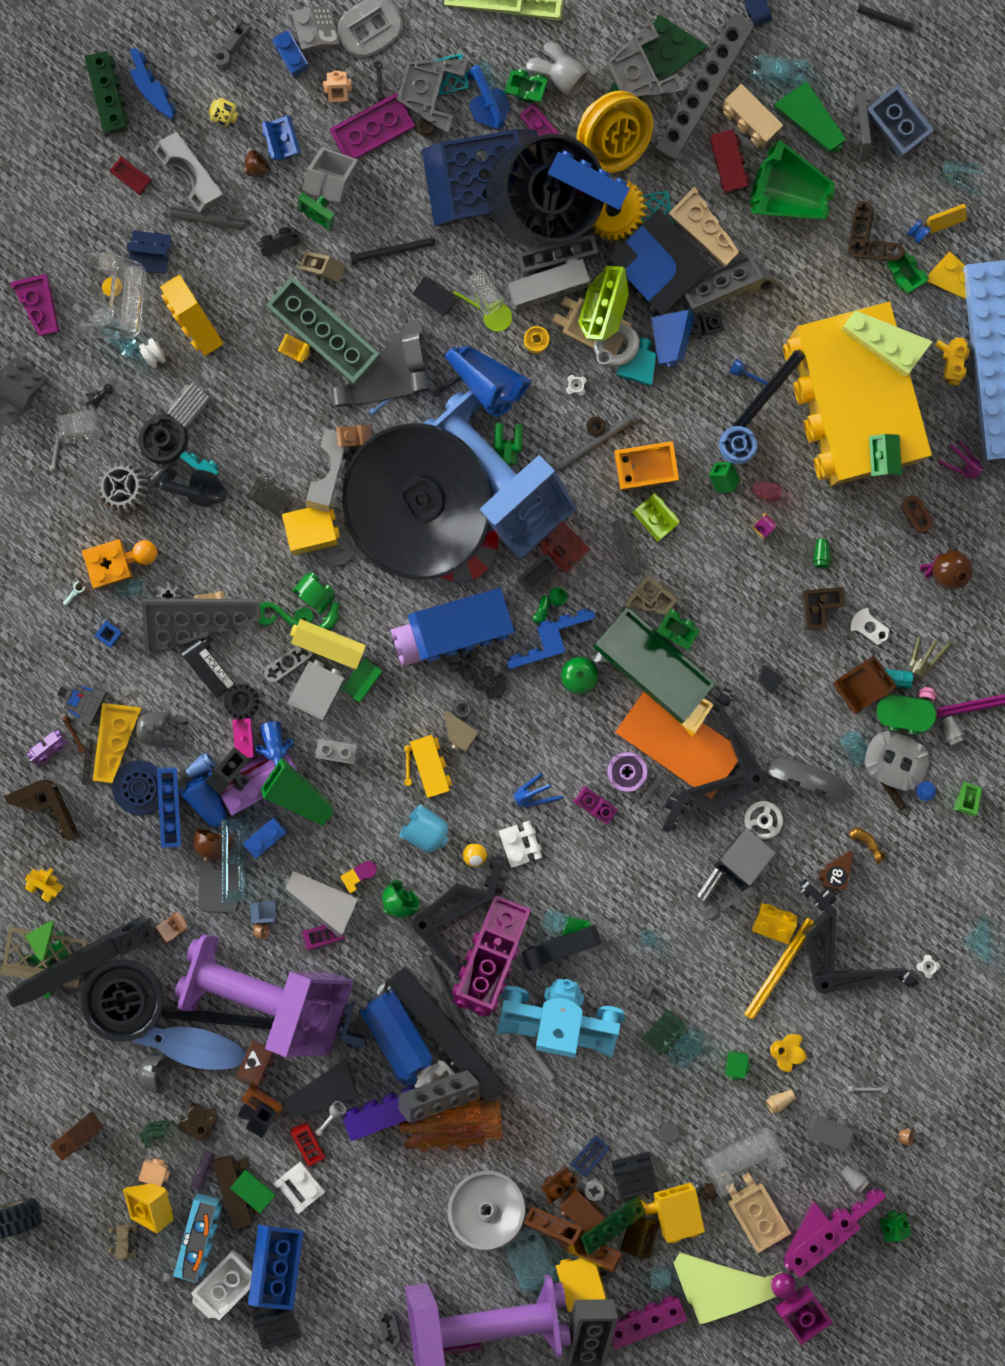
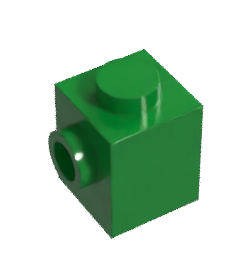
M728 1050L724 1071L728 1079L740 1081V1078L745 1079V1075L749 1074L751 1063L748 1062L749 1055L747 1053Z

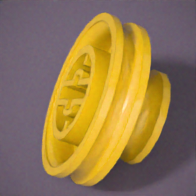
M614 91L605 94L592 103L584 112L579 124L577 140L592 151L599 161L602 170L608 173L622 171L641 157L650 142L653 132L651 110L642 100L627 91Z

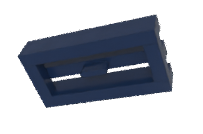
M595 1135L570 1165L586 1177L611 1147ZM597 1141L598 1144L578 1166L576 1163ZM601 1146H603L604 1149L601 1151V1153L594 1159V1161L587 1167V1169L583 1171V1166L598 1151V1149Z

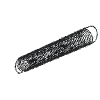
M86 739V748H85V758H84V785H87V768H86V766H87V765H86V754H87V753H86V751H87V744H88V740H89V739ZM90 740V771L93 753V740Z

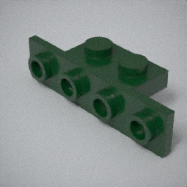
M639 1197L632 1199L581 1236L587 1254L590 1255L646 1214Z

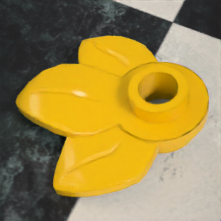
M789 1034L782 1041H775L771 1045L770 1053L777 1060V1065L782 1071L791 1072L793 1064H801L807 1059L805 1051L799 1047L803 1039L802 1036ZM782 1047L783 1052L779 1054L778 1050Z

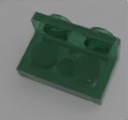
M170 1119L146 1123L142 1132H140L141 1144H145V1149L151 1147L153 1139L164 1138L171 1128Z

